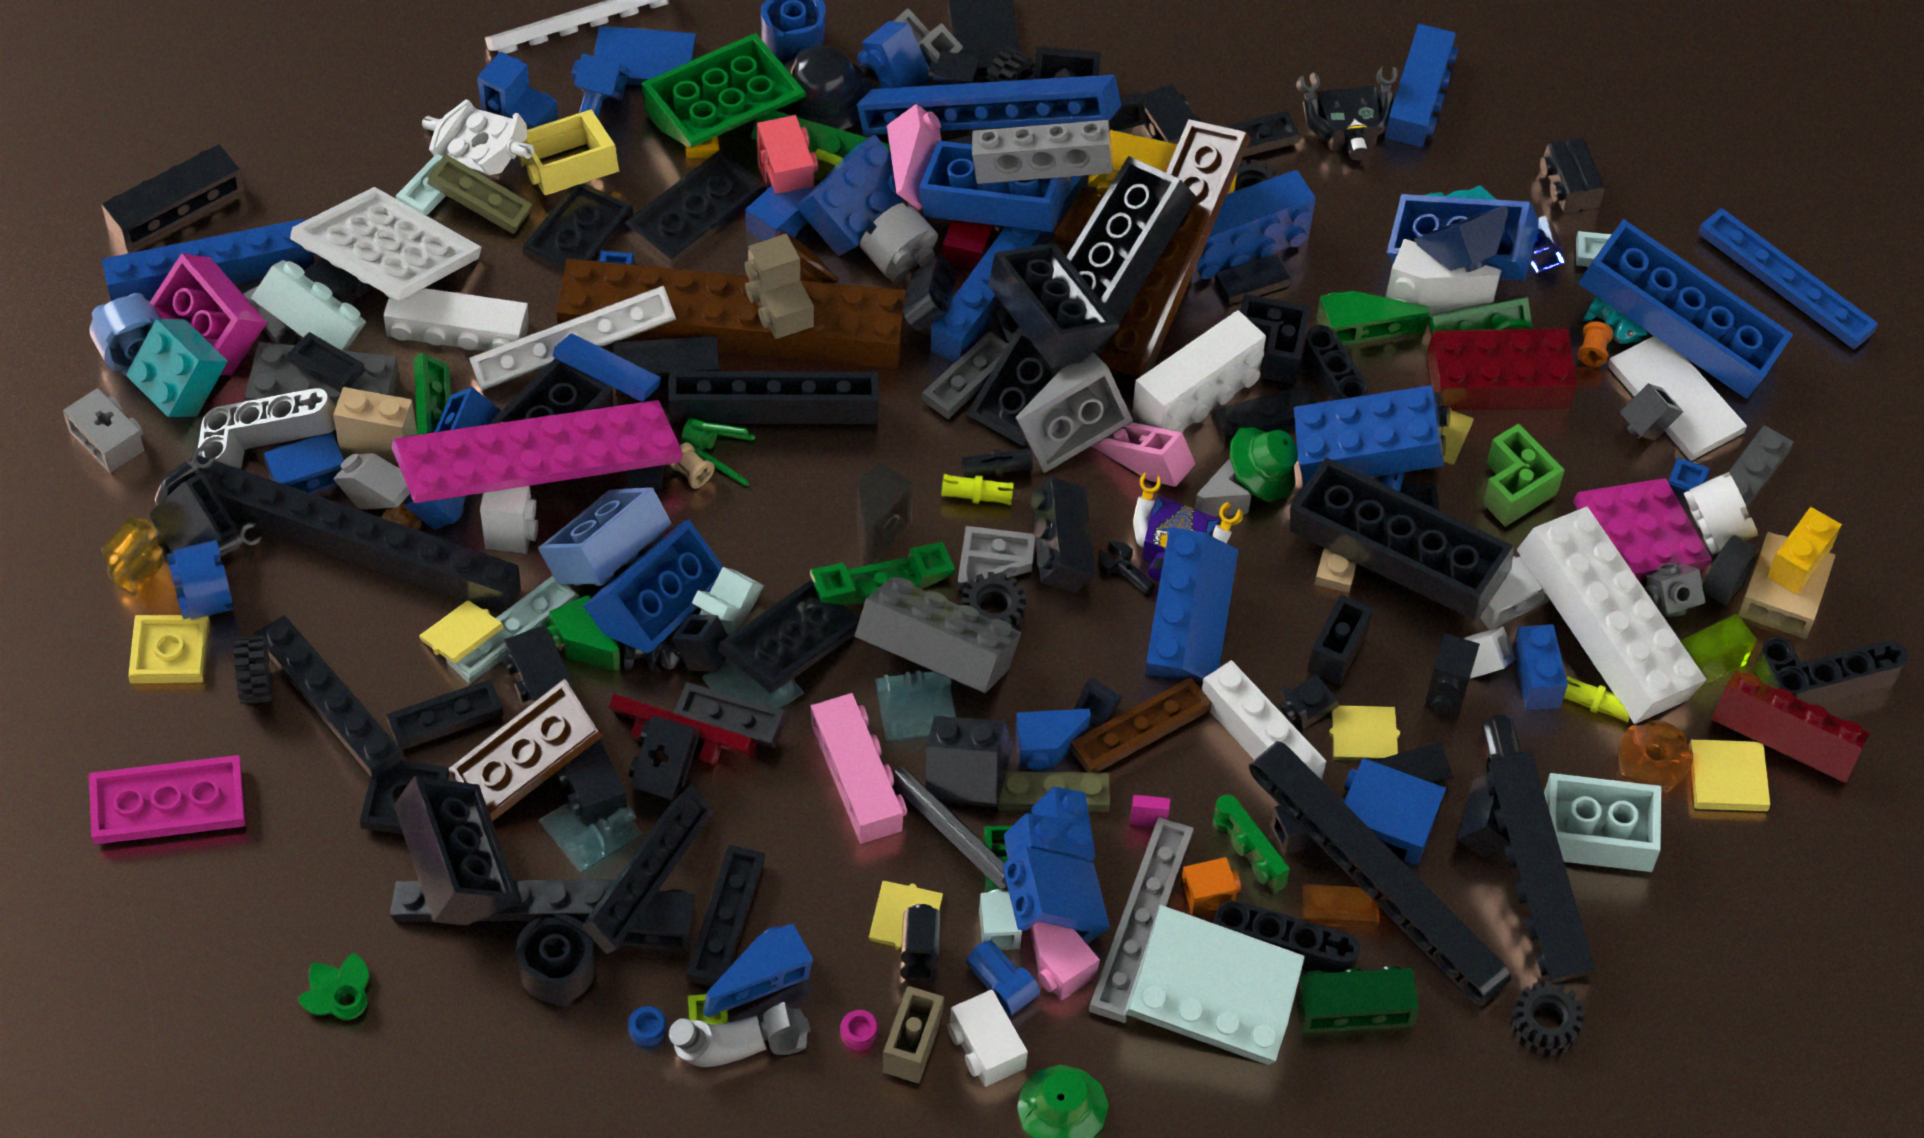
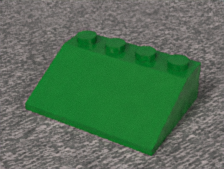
M756 33L641 83L644 111L660 131L690 148L806 97L802 87Z

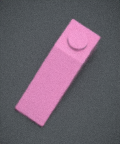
M915 104L889 123L887 130L896 193L917 210H920L923 207L919 186L936 144L942 140L940 134L941 124L937 116L931 111L927 112L918 104Z
M1130 422L1091 445V447L1140 476L1146 472L1147 480L1157 482L1159 475L1161 484L1176 487L1195 466V461L1183 433Z
M1037 922L1029 928L1038 978L1048 992L1053 991L1062 1001L1097 978L1100 959L1074 929L1043 922Z

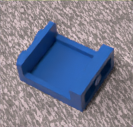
M1362 758L1358 770H1350L1344 785V790L1349 792L1346 799L1341 800L1381 841L1406 849L1404 861L1418 866L1441 809L1446 788Z
M1025 847L1004 863V875L1018 930L1026 931L1037 922H1043L1074 929L1084 942L1088 944L1110 928L1093 862Z

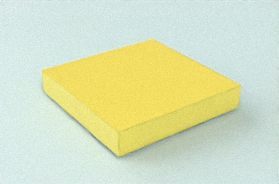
M135 615L128 675L130 683H204L209 617L183 620L182 615Z
M1690 740L1688 747L1695 809L1768 812L1770 797L1764 744L1747 741Z

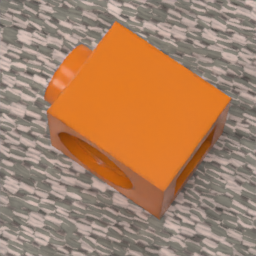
M1227 857L1183 867L1180 885L1191 916L1215 912L1222 903L1230 900L1236 901L1237 892L1241 891V882L1238 872L1231 870Z

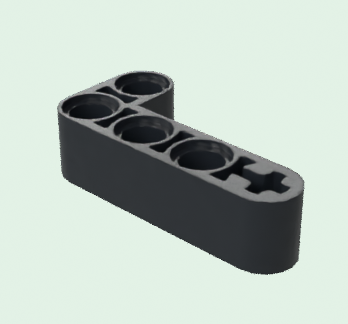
M1771 637L1762 645L1755 663V671L1761 682L1776 689H1785L1791 692L1795 698L1808 704L1820 705L1894 685L1902 673L1908 655L1905 648L1899 643L1884 641L1801 663L1794 647L1788 640L1781 637Z
M1233 900L1219 905L1213 924L1305 956L1302 970L1305 971L1320 970L1325 973H1337L1350 968H1356L1360 944L1354 935L1348 932ZM1224 922H1234L1238 926L1229 927ZM1269 932L1275 937H1265L1261 933ZM1304 942L1309 944L1311 947L1303 948L1299 946L1297 943Z

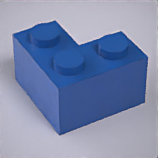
M500 51L477 76L481 110L512 119V116L518 113L527 124V130L558 120L557 100L553 99L549 94L541 93L529 86L528 65L520 59Z
M1053 786L1031 808L1032 814L1026 813L1004 834L1008 860L1025 847L1086 861H1092L1096 857L1086 793L1082 791Z

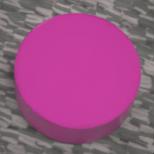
M865 1010L849 1012L841 1022V1039L847 1047L853 1050H866L872 1047L879 1036V1024L876 1017Z

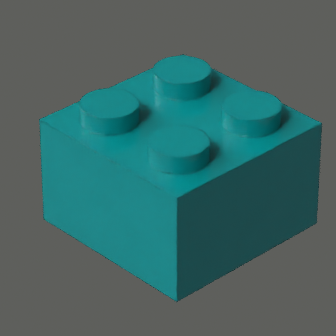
M156 319L126 376L167 417H197L228 360L186 320Z

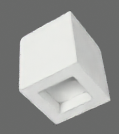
M1503 626L1464 638L1480 643L1471 678L1504 669L1516 659Z

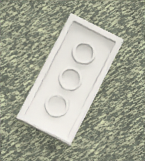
M1655 336L1609 359L1607 366L1634 397L1649 383L1662 387L1684 411L1665 432L1690 461L1745 433L1747 425L1692 363Z

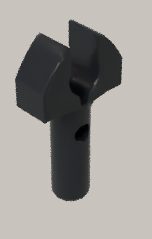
M1109 541L1108 551L1118 557V559L1109 558L1105 552L1099 549L1098 566L1099 570L1106 577H1109L1114 572L1121 573L1144 594H1149L1154 590L1155 584L1130 563L1133 549L1123 542Z

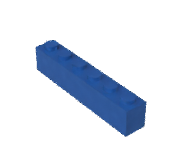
M306 219L102 259L110 299L113 301L133 293H140L150 302L182 253L211 257L235 286L263 280L271 267L282 260L286 262L291 261L305 271L315 263L314 254L291 240L290 236L292 227L306 221Z

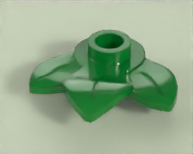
M356 953L350 954L344 960L340 969L326 964L311 963L309 969L311 990L298 996V1002L307 1012L314 1015L333 1014L342 1020L354 1019L360 1016L367 1006V997L364 989L370 978L368 968L362 958ZM348 999L355 1001L348 1006L341 1005L343 1001Z

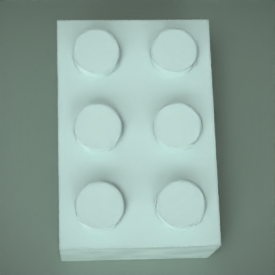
M1550 773L1544 795L1564 862L1647 872L1653 871L1660 853L1661 786Z

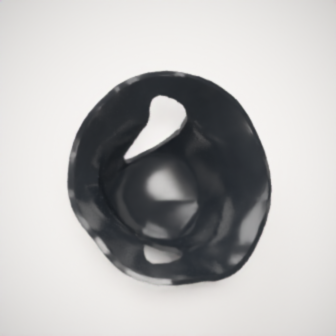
M812 46L805 48L797 54L795 59L783 65L792 77H794V72L796 71L798 84L805 91L806 97L800 99V110L796 117L836 129L844 130L860 122L857 104L871 89H879L858 66L851 63L840 51L831 47ZM783 106V107H781V108H779V109H777V110H775V111L784 113L783 108H784L785 106Z

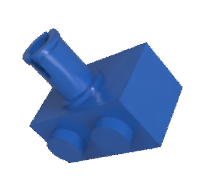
M888 21L861 42L864 49L858 54L857 62L859 64L864 63L860 65V68L863 70H875L881 89L925 86L929 83V67L909 23Z
M582 53L581 60L576 59L571 78L575 79L574 86L582 89V93H584L579 113L592 109L598 118L603 99L609 97L622 101L631 69L616 62Z

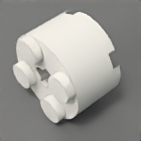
M1729 472L1683 493L1698 528L1700 527L1712 555L1720 553L1723 546L1733 535L1745 541L1758 536L1752 518H1749L1746 504Z

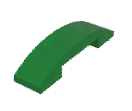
M938 542L910 548L908 557L848 570L843 562L811 569L810 576L821 602L851 605L864 604L866 598L891 577L907 579L915 587L923 589L954 574L955 567L944 543Z

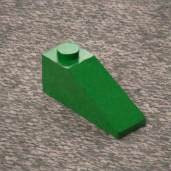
M1357 291L1333 292L1320 296L1317 312L1319 325L1332 328L1343 346L1425 333L1429 316L1427 306Z

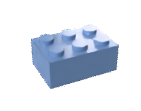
M653 488L611 489L541 545L538 550L557 584H574V586L595 584L600 586L612 580L615 576L614 572L621 566L637 559L639 556L638 552L642 548L658 541L662 537L661 532L672 523Z

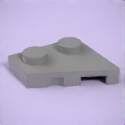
M966 526L957 590H964V587L967 588V583L971 579L976 582V576L981 573L984 579L988 578V572H994V578H999L1000 572L1005 573L1006 578L1031 572L1036 541L1034 534Z

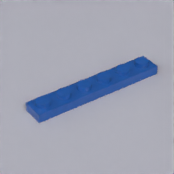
M1720 208L1700 225L1699 235L1855 350L1876 331L1878 325L1876 321L1723 208Z

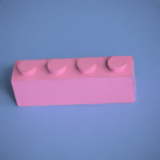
M853 693L811 705V726L860 844L902 832L903 816L907 815L906 805L902 795H895L892 788L894 785L893 774L888 764L883 765L879 756L882 752L877 736L875 734L870 735L867 729L869 719L865 707L857 705Z

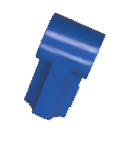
M992 940L980 943L966 958L967 966L989 990L994 991L1008 1017H1011L1041 994L1034 977L1023 967L1017 969Z

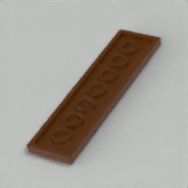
M1188 119L1166 173L1181 179L1197 197L1119 323L1118 330L1111 336L1099 356L1108 366L1111 373L1137 380L1153 369L1251 137L1246 132Z

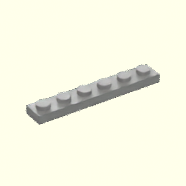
M1158 817L1092 997L1089 1012L1126 1023L1128 1015L1124 1014L1159 907L1160 905L1165 907L1168 905L1194 828Z

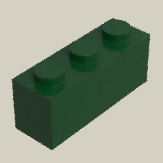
M1386 966L1380 970L1363 971L1360 968H1350L1337 973H1325L1320 970L1310 971L1300 975L1295 993L1301 1033L1409 1027L1415 1025L1419 1012L1412 968Z

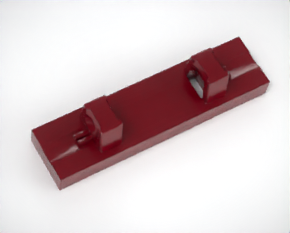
M614 693L608 706L615 715L635 721L630 736L637 742H640V734L644 723L647 720L651 721L652 715L662 716L702 729L698 742L704 744L699 760L714 767L718 762L722 749L751 758L756 745L750 737Z

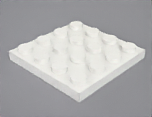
M376 187L292 227L290 236L291 240L303 246L305 250L321 256L333 266L344 269L356 276L361 282L372 285L384 292L387 297L398 301L479 259L482 248Z

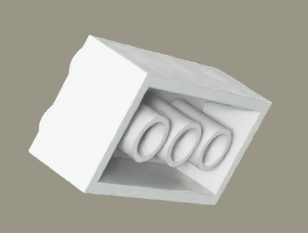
M1237 310L1136 380L1131 415L1132 422L1181 433L1192 423L1201 422L1212 409L1220 404H1227L1234 397L1235 393L1244 387L1249 388L1257 382L1261 375L1260 369L1264 356L1266 335Z

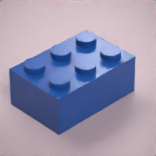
M876 135L871 136L851 150L795 205L838 257L857 247L865 232L867 231L870 234L877 227L873 222L885 211L904 200L896 193L891 153Z

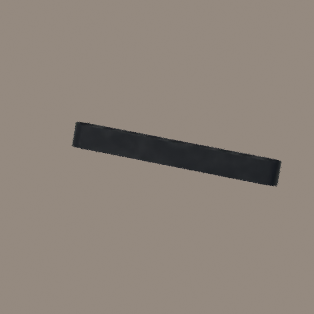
M1281 741L1274 742L1249 764V771L1255 781L1471 1000L1479 1005H1485L1511 981V974L1502 961L1286 744Z

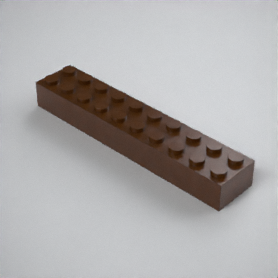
M567 259L556 313L557 324L559 325L664 286L676 320L617 342L716 336L717 348L720 353L898 369L905 318L903 303L906 290L800 280L814 305V327L775 339L770 328L763 327L757 303H751L745 289V283L749 282L747 275Z

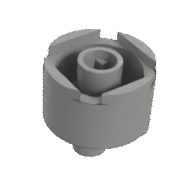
M900 203L881 214L873 222L877 228L871 235L866 231L860 242L861 250L888 279L898 284L908 276L911 268L918 264L922 267L933 260L935 252L932 249L937 242L938 233L911 204L908 203V207H906L904 203Z

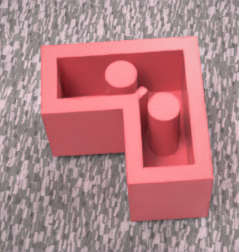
M796 115L757 123L758 168L764 184L767 185V189L772 186L774 193L779 194L814 186V172H818L817 157L815 152L809 153L807 130L805 127L800 128Z

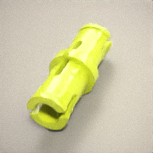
M944 474L941 496L971 499L972 503L979 504L980 501H987L1011 506L1014 483L982 480L983 476L977 475L973 479Z
M1567 676L1568 686L1564 699L1588 707L1592 713L1596 714L1599 711L1626 723L1629 722L1630 717L1624 705L1620 703V700L1614 693L1606 691V687L1601 685L1595 687Z

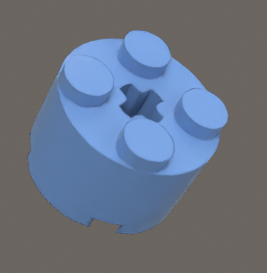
M133 293L129 296L115 299L108 304L97 306L92 312L93 320L90 325V336L107 367L113 372L114 370L121 371L126 376L155 320L161 318L154 306L142 294Z

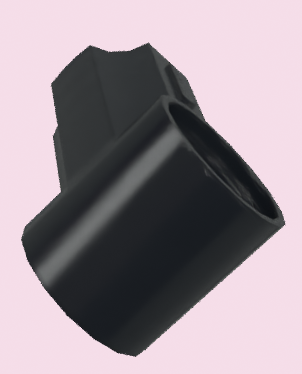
M1506 714L1493 715L1490 719L1482 722L1481 730L1487 751L1486 773L1490 772L1489 762L1525 753L1520 750L1513 718H1508Z

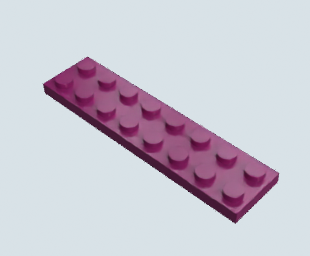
M659 400L394 438L391 447L414 503L680 463L683 452Z

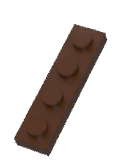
M1189 677L1073 740L1070 743V750L1087 773H1097L1210 711L1212 703L1192 677Z

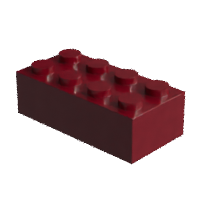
M1568 328L1432 332L1427 351L1430 381L1434 392H1442L1444 405L1449 406L1451 410L1570 408L1577 388Z

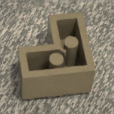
M787 233L748 246V261L745 262V270L749 282L745 283V289L750 302H756L759 307L758 313L763 327H769L775 339L814 327V305L800 281V257Z

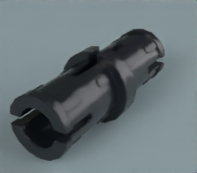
M1031 448L1000 452L999 449L991 451V454L961 457L963 477L966 478L975 477L976 475L986 476L993 474L997 478L1002 477L1003 473L1033 470Z

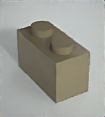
M907 986L883 1051L882 1073L920 1083L943 1018L944 996Z

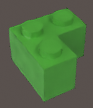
M1518 423L1492 439L1486 464L1497 475L1488 480L1483 504L1506 527L1557 495L1565 470Z

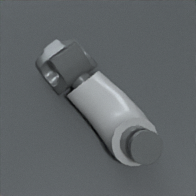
M783 1002L762 1014L763 1022L761 1023L757 1015L724 1024H707L699 1020L678 1019L669 1029V1039L674 1044L677 1055L687 1063L698 1067H714L739 1061L766 1050L765 1041H768L772 1053L776 1055H789L800 1052L806 1048L807 1034L811 1030L808 1018L803 1016L801 1009H789L788 1005Z

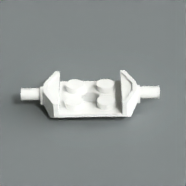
M466 99L442 119L426 116L422 121V126L425 130L434 131L429 147L430 152L434 156L436 154L444 156L446 153L480 173L487 175L501 173L511 158L514 159L516 155L529 159L532 157L530 154H534L533 145L523 143L528 137L527 124L518 113L512 116L513 119L476 109L470 100Z

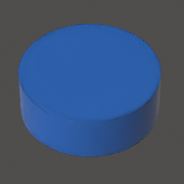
M643 1006L636 1009L628 1020V1030L631 1039L636 1044L645 1047L660 1043L667 1033V1021L664 1013L653 1006Z

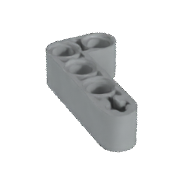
M313 388L213 408L206 413L202 420L198 448L206 447L207 449L199 455L209 459L215 457L217 462L241 469L244 449L313 437L334 431L336 428L333 414L336 405L323 389Z

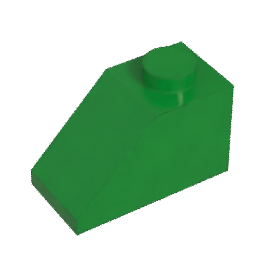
M589 595L549 611L550 626L546 628L555 646H560L566 658L611 671L621 669L619 648L614 639L602 633L583 607L591 599Z

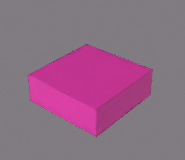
M1133 795L1130 825L1155 827L1158 817L1168 820L1170 799Z

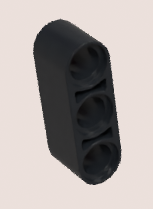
M937 256L911 274L903 303V314L910 326L917 331H922L949 311L956 274L950 263L942 256Z
M1325 325L1311 327L1306 335L1302 358L1326 399L1334 401L1368 395L1367 382L1333 329Z

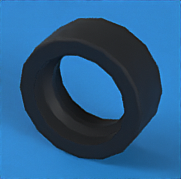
M1733 535L1721 549L1702 585L1704 594L1727 606L1736 596L1749 575L1758 556L1759 548Z

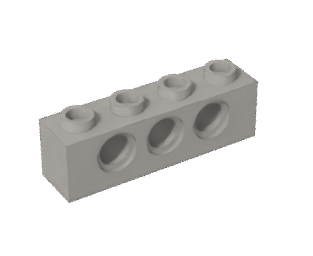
M1108 120L973 131L972 157L977 184L1113 173L1112 144Z

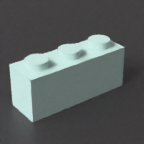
M282 260L273 265L251 299L302 337L311 332L336 348L347 351L366 324V321L360 317V312L348 303L342 304L334 298L332 291L324 284L314 283L304 275V270L297 264Z

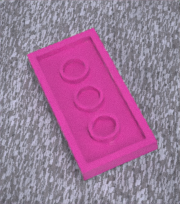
M239 755L89 773L91 838L94 845L245 826L242 768Z

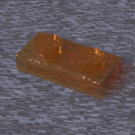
M1303 884L1302 920L1323 926L1378 927L1379 906L1361 887Z

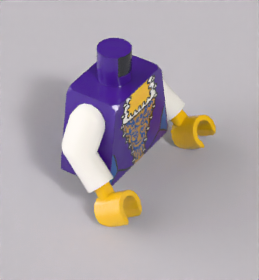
M1144 472L1140 477V486L1143 489V494L1137 500L1133 527L1136 542L1139 546L1143 547L1142 559L1151 563L1148 574L1151 578L1160 582L1169 527L1204 532L1227 544L1232 534L1230 528L1232 525H1237L1242 521L1243 511L1239 508L1234 518L1227 519L1226 514L1231 504L1229 502L1224 503L1219 510V515L1222 519L1219 525V518L1160 495L1157 496L1155 501L1152 499L1153 493L1160 489L1161 479L1158 475L1156 486L1147 488L1144 486L1147 473Z

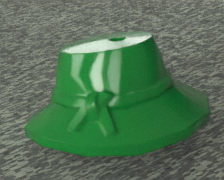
M1254 427L1238 429L1230 444V461L1237 480L1252 495L1265 501L1272 502L1286 498L1296 485L1294 466L1298 461V450L1295 441L1288 433L1281 430L1264 432Z
M1056 1065L1037 1071L1022 1085L1017 1110L1024 1132L1032 1138H1094L1103 1128L1109 1104L1102 1085L1084 1070ZM1060 1095L1065 1097L1062 1101H1059L1057 1098Z

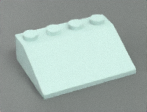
M1160 905L1124 1014L1270 1065L1277 1059L1288 1025L1305 956Z

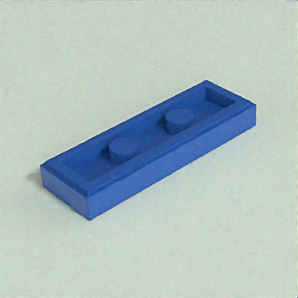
M570 333L555 346L552 355L555 359L641 402L659 387L661 377L573 333Z

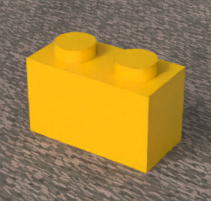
M1810 507L1775 554L1767 578L1798 595L1832 549L1842 524Z

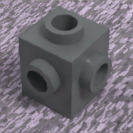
M1668 563L1658 566L1656 572L1645 575L1647 582L1645 591L1658 610L1666 614L1667 617L1684 615L1687 613L1688 608L1705 603L1700 570L1686 564Z

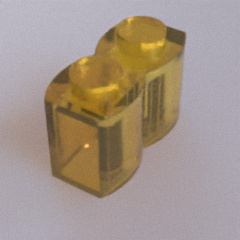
M130 516L104 544L102 555L109 565L107 573L114 586L135 597L163 566V558L161 555L162 550L158 546L156 528L143 518L138 520Z

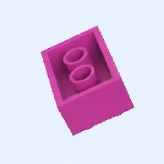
M182 253L150 301L161 319L186 320L228 360L220 375H233L267 324L264 318L211 257Z

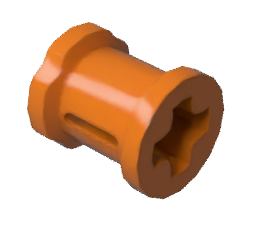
M1589 322L1583 328L1582 334L1585 339L1583 346L1578 350L1577 357L1587 366L1599 367L1607 363L1608 352L1606 348L1607 344L1612 340L1613 330L1605 323Z

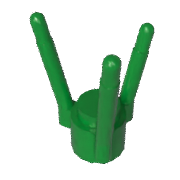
M689 418L682 432V443H690L695 449V453L704 461H710L716 469L745 487L748 486L749 481L703 450L705 448L711 449L714 446L717 435L753 441L755 435L748 433L746 428L708 423L695 418Z

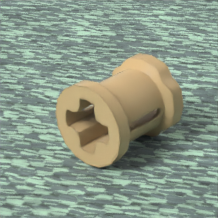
M684 443L680 445L683 452L680 463L668 465L674 471L679 470L688 479V484L696 489L703 486L711 478L715 467L710 461H704L699 457L690 443Z

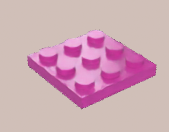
M1666 478L1578 492L1573 500L1578 510L1584 507L1590 509L1638 580L1646 579V574L1656 572L1657 567L1663 564H1686L1700 570L1706 569L1712 561Z

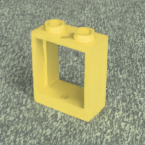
M592 109L527 130L528 137L523 143L533 145L534 154H530L532 157L529 159L516 155L521 167H527L531 183L533 185L538 184L544 195L619 172L615 144ZM587 144L590 149L545 165L539 160Z

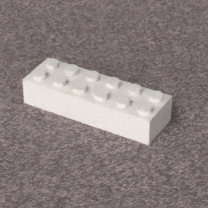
M1584 507L1532 529L1518 547V553L1614 695L1624 705L1633 723H1639L1688 701L1707 679L1590 509Z

